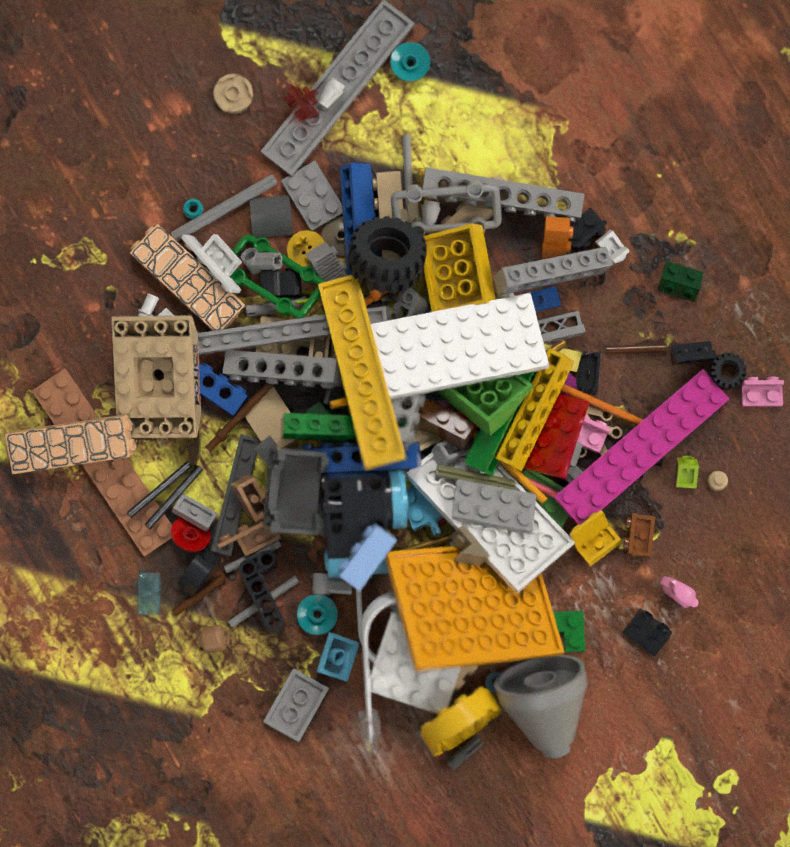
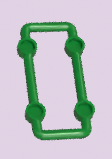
M252 235L243 236L232 250L238 256L246 244L251 243L258 252H278L271 247L268 239L264 237L257 239ZM280 253L282 255V263L299 273L305 283H315L318 285L325 282L317 276V272L312 266L303 267ZM236 269L230 276L238 286L244 285L276 305V309L283 316L290 314L297 319L305 317L321 296L318 286L301 310L298 311L294 308L290 299H279L247 279V275L242 269Z

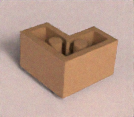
M249 474L230 484L248 518L255 522L263 518L266 486L260 489L254 476Z

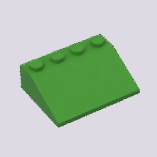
M518 374L508 376V378H497L437 390L435 392L490 436L505 424L533 388V385Z

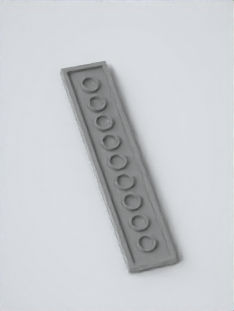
M383 0L261 150V154L288 175L293 176L414 27L415 23L387 1ZM334 78L345 86L343 89L344 93L329 108H326L318 101L327 81Z

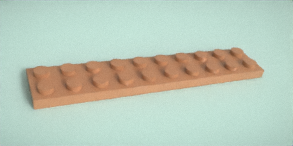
M63 369L32 390L54 425L99 418L66 369ZM127 458L82 464L144 557L172 539L170 533L172 524L165 514L151 530L144 525L160 507L155 499L132 519L127 515L126 512L150 493Z

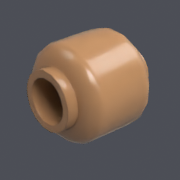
M221 625L203 628L201 635L198 636L199 646L203 647L207 653L225 650L230 643L228 630L224 629Z

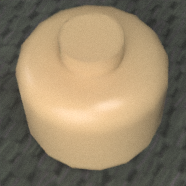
M714 471L707 478V485L713 491H721L728 484V477L722 471Z

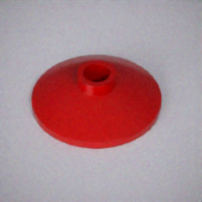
M183 518L177 519L171 527L172 540L183 550L191 552L200 551L207 547L210 542L211 534L209 529L206 532Z

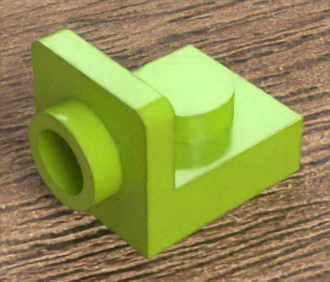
M692 456L677 458L676 487L697 488L699 470L697 459H694Z

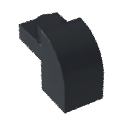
M205 547L187 567L177 585L193 597L202 587L210 573L220 563L221 559Z

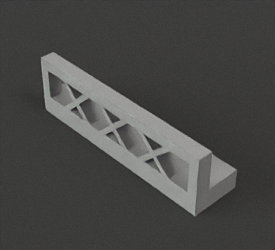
M579 311L538 320L539 325L544 324L542 328L539 327L540 332L544 333L541 334L543 344L581 336L586 332L584 324L581 322ZM575 317L577 326L568 328L563 325L567 318ZM550 322H554L559 326L558 330L547 332L544 328Z

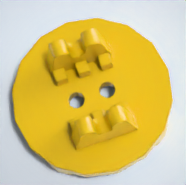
M309 230L300 231L293 235L288 242V258L303 267L311 266L306 254H302V252L309 253V251H312L325 241L316 232Z

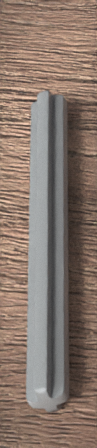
M273 175L267 176L171 232L172 238L178 242L184 234L190 235L265 192L277 184Z

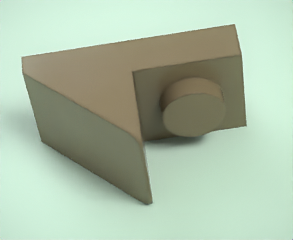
M464 524L450 536L455 545L462 550L454 561L480 566L490 556Z

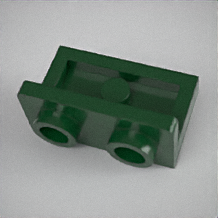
M666 261L657 290L695 302L700 291L704 272Z

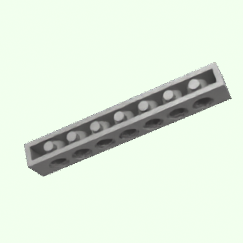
M428 167L424 170L421 189L438 188V182L440 181L446 182L448 187H455L459 185L467 186L470 181L478 180L482 184H494L499 188V191L506 193L507 200H500L501 208H504L506 212L516 213V210L524 211V214L529 216H536L537 213L544 215V218L546 216L570 218L571 223L581 218L584 194ZM487 192V197L472 198L468 194L425 197L428 199L441 197L445 198L446 202L457 203V200L465 201V205L469 206L483 204L484 208L493 209L492 192ZM524 195L527 202L525 204L519 203L517 196ZM543 198L546 201V207H540L537 204V199ZM557 202H564L566 210H559L556 205Z

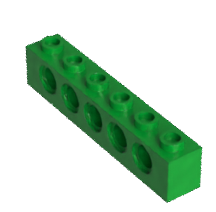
M284 413L281 418V439L358 442L352 416ZM400 424L398 428H403L406 424Z

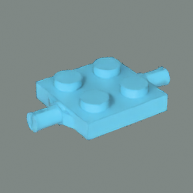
M412 485L406 490L408 499L407 516L412 529L416 531L430 526L433 536L440 535L441 531L437 522L443 516Z

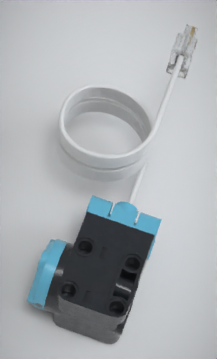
M404 470L331 472L321 475L325 570H328V577H340L338 574L340 571L338 569L339 565L344 559L348 560L352 554L350 552L356 542L360 543L364 538L363 533L369 525L372 527L376 523L387 532L390 529L407 528L408 499ZM385 557L372 574L389 573ZM356 588L358 634L363 648L366 710L358 711L359 732L361 738L364 739L366 752L377 751L376 738H380V718L377 716V710H371L369 659L372 663H375L377 655L368 647V630L378 612L397 602L394 591L388 592L376 598L367 607L364 614H362L361 590L359 591Z

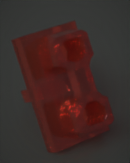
M294 85L288 88L290 92L283 99L289 107L294 106L297 102L299 103L301 108L294 114L300 122L319 115L313 106L318 103L315 97L319 92L316 89L310 91L306 86L301 90L299 86L294 87Z

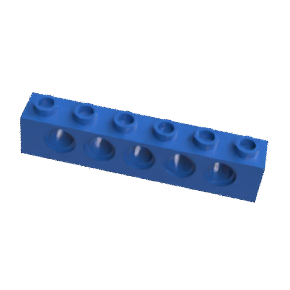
M205 362L202 365L199 363L200 395L234 417L247 401L248 396L245 394L247 391L239 385L234 387L229 384L230 379L220 373L218 376L213 373V368ZM207 378L214 379V385L210 388L203 385L204 380ZM224 389L231 391V395L227 399L220 397V392Z
M341 442V446H333V443H322L321 447H314L313 444H302L301 448H299L300 450L327 453L329 465L323 473L408 469L421 466L420 442L409 444L408 450H404L405 460L369 470L365 469L363 457L361 461H357L354 458V452H361L360 446L353 445V442ZM335 452L341 453V462H337L334 459Z

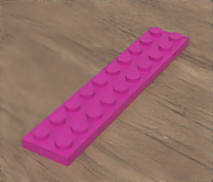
M702 369L553 498L576 525H581L588 520L591 514L602 510L724 405L729 398L714 383L707 372Z

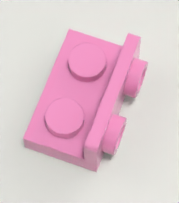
M747 377L741 383L742 407H782V386L784 385V380H779L778 377H767L766 380H758V377Z
M585 415L578 442L583 444L584 448L599 454L607 434L610 432V428L607 427L606 423L599 420L595 422L588 419V415Z

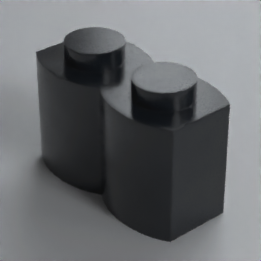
M285 268V271L282 272L277 271V269L261 272V287L278 298L301 297V277L296 271L291 268Z

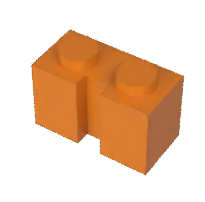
M546 216L541 259L563 256L566 253H570L571 241L568 240L573 238V227L570 226V218Z

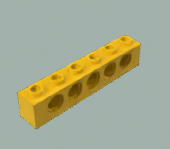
M550 348L546 353L549 368L538 370L532 382L533 388L524 398L496 456V459L519 471L523 470L574 364V361L568 356Z

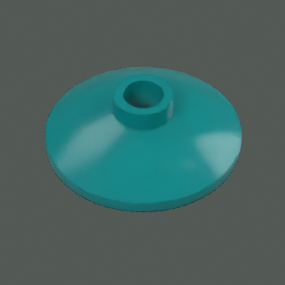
M407 42L399 45L392 53L391 68L398 78L412 82L423 78L427 74L430 67V56L427 50L420 44ZM412 61L414 65L409 67L406 63Z
M313 594L302 600L297 610V619L300 626L306 632L313 635H321L330 631L336 624L338 617L334 602L322 594ZM315 611L321 612V617L319 619H316L314 617Z

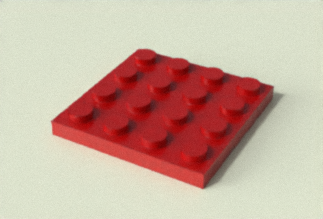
M563 394L558 395L523 469L566 479L589 406L587 400Z

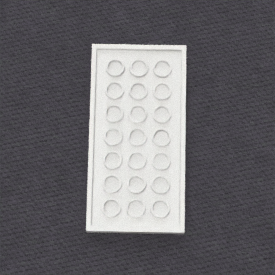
M531 293L491 300L490 303L471 304L371 324L390 399L549 368Z
M432 452L421 461L420 467L410 469L405 475L455 530L463 524L490 554L485 561L516 594L575 543L537 502L535 504L533 531L531 534L451 519L457 480L436 476V468L439 463ZM466 456L445 465L483 473L465 464ZM498 464L493 476L513 479L515 481L514 490L526 492L522 488V486L500 464Z

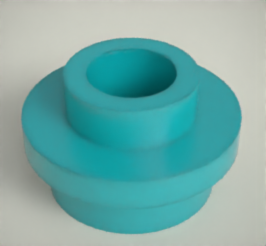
M197 199L186 201L183 206L184 214L190 219H195L202 215V203ZM192 206L197 207V211L194 213L190 212Z

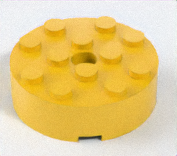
M480 687L469 697L461 696L455 701L456 704L450 709L448 706L437 713L439 716L435 720L429 721L421 727L422 732L420 736L433 756L441 755L443 753L442 749L449 751L486 727L488 725L487 722L491 721L492 718L495 719L502 712L501 707L488 689Z

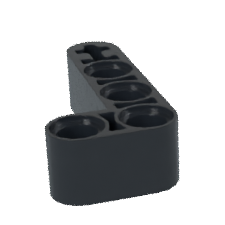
M264 550L242 561L239 565V571L266 627L271 633L278 635L284 632L286 623L263 577L277 568L278 560L273 552ZM265 558H272L271 564L263 565ZM253 566V573L245 574L246 568ZM262 584V590L254 592L255 585ZM265 602L272 603L271 608L268 610H263L262 605ZM270 616H274L277 620L278 627L273 626L274 624Z

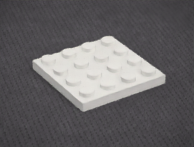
M392 611L370 675V692L438 713L448 706L461 667L414 671L400 614Z

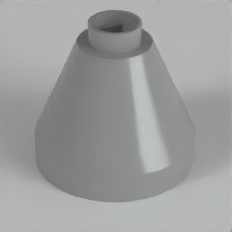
M561 655L527 659L502 671L494 682L498 702L533 746L542 751L543 756L546 758H558L570 752V744L575 738L588 684L584 663L576 657Z

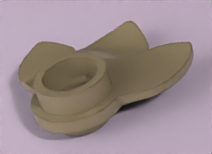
M407 199L406 209H400L401 221H407L411 224L416 221L422 222V203H412Z

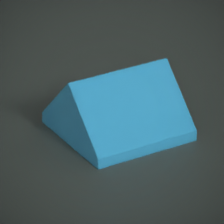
M329 632L317 672L348 681L360 643Z

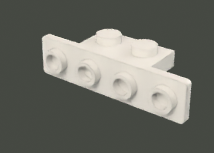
M184 234L181 237L185 242V246L198 256L197 260L201 264L208 267L210 275L222 283L221 287L226 292L239 293L241 291L240 287L230 276L242 261L217 234H213L204 246L192 235Z

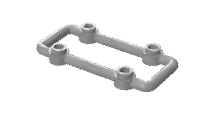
M478 180L470 181L467 186L421 189L418 185H411L407 190L396 191L392 194V219H395V217L400 218L399 199L407 198L408 201L416 203L422 197L468 194L472 198H478L484 192H492L493 221H485L481 217H474L470 222L426 226L420 221L412 223V227H416L423 236L428 233H437L471 223L482 225L483 232H485L486 229H494L501 224L500 191L496 185L482 184Z

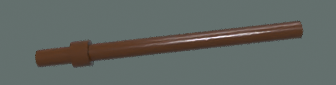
M285 366L282 367L281 374L285 371ZM265 383L222 429L220 428L215 433L216 436L205 448L212 452L221 441L224 442L234 427L275 384Z

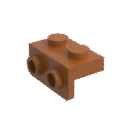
M632 513L630 517H627L625 528L629 529L628 537L624 538L623 549H626L627 555L651 557L655 525L654 516Z

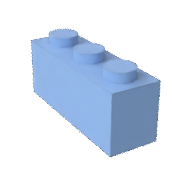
M376 523L372 527L369 525L366 528L362 541L355 543L350 551L352 553L348 560L344 559L338 567L340 570L338 572L339 576L359 591L397 541L393 535Z

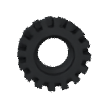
M725 352L718 355L711 363L709 374L720 389H734L745 380L747 365L744 364L743 358H739L738 354L734 355L732 352ZM722 365H733L736 371L735 376L730 379L724 378L720 372Z

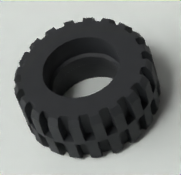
M384 216L383 218L375 217L372 218V221L367 220L363 222L352 234L347 259L348 268L352 276L358 279L362 286H368L369 290L374 291L375 289L379 293L390 292V294L397 293L398 290L402 292L407 290L408 286L411 288L420 280L424 271L427 245L423 235L420 234L416 227L413 228L411 223L403 222L400 218L396 217L395 219H391L390 216ZM389 250L397 253L402 258L387 260L376 256L373 252Z

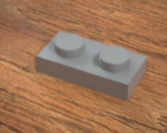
M185 494L180 496L172 509L174 514L206 532L218 514Z

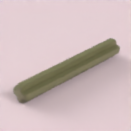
M438 465L436 468L437 477L452 480L460 479L512 490L515 488V481L513 479L489 476L444 465Z

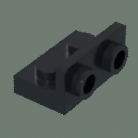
M591 207L581 215L579 220L570 225L573 227V238L568 241H571V247L576 252L580 249L583 251L592 244L590 240L595 235L600 237L607 230L605 228L607 221H603Z
M711 341L671 346L673 365L710 362L716 359V351L712 350Z

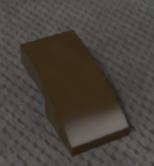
M200 428L198 429L197 437L193 438L194 444L187 446L192 467L197 466L200 457Z

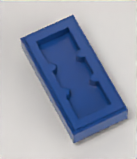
M556 286L529 292L531 293L535 312L561 306Z

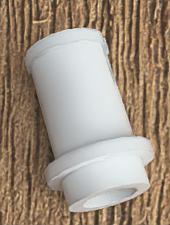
M147 294L142 308L138 310V316H153L152 313L159 298Z

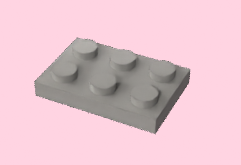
M316 161L299 169L293 176L289 175L281 180L282 185L311 231L317 230L343 214L340 200Z
M293 668L263 722L299 742L329 688Z

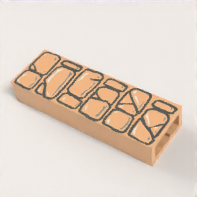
M158 224L155 227L151 226L145 232V237L142 241H136L131 247V256L212 331L227 329L246 309L245 304L232 292H226L221 287L222 283L211 276L202 264Z
M127 414L11 431L5 434L12 474L130 457L136 450L135 440L131 438L130 432L132 431L131 419H128Z

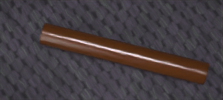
M667 344L607 346L606 351L607 354L667 352Z
M221 574L197 591L193 597L190 596L173 608L172 611L178 616L224 583L226 579Z

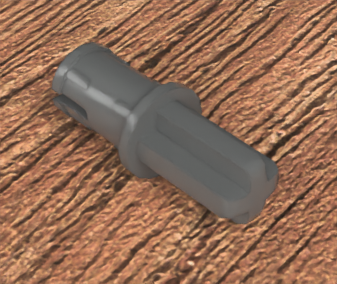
M474 736L463 747L460 746V749L447 759L446 762L455 771L464 761L471 759L470 756L484 744L479 736Z

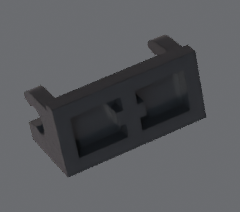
M582 352L577 373V390L591 395L598 393L601 352Z

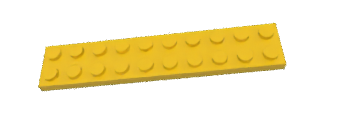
M352 275L320 283L318 286L365 469L369 470L405 460L406 455L361 285L358 279H355Z

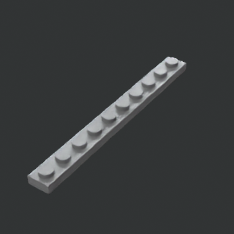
M386 306L367 309L371 324L388 321ZM326 315L198 333V352L200 355L331 336Z

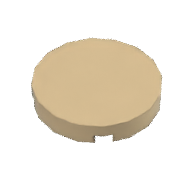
M238 74L223 76L214 87V100L217 106L226 113H241L252 102V86L245 77Z

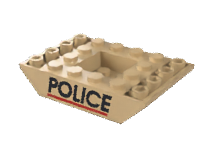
M192 316L112 317L116 416L127 414L128 419H131V438H196L201 418L198 333ZM156 369L163 371L164 378L162 380L155 378L154 373Z

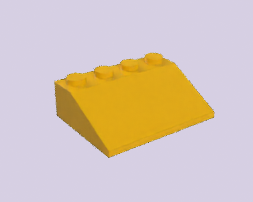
M471 223L423 236L427 245L424 272L432 312L471 304L490 303L491 300H496L482 225Z

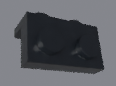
M639 608L622 633L655 657L669 640L672 631L665 623H660L653 618L649 611Z

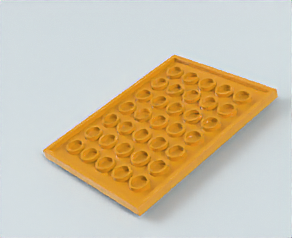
M457 546L393 551L386 554L385 560L414 671L554 657L564 654L542 573L516 594L486 561L480 566L454 561L462 552Z

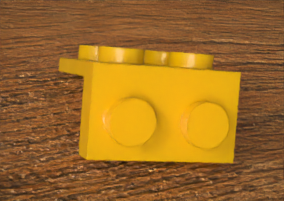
M602 510L591 514L588 520L581 525L575 526L570 533L571 539L575 542V549L590 567L622 543L620 537L609 526Z

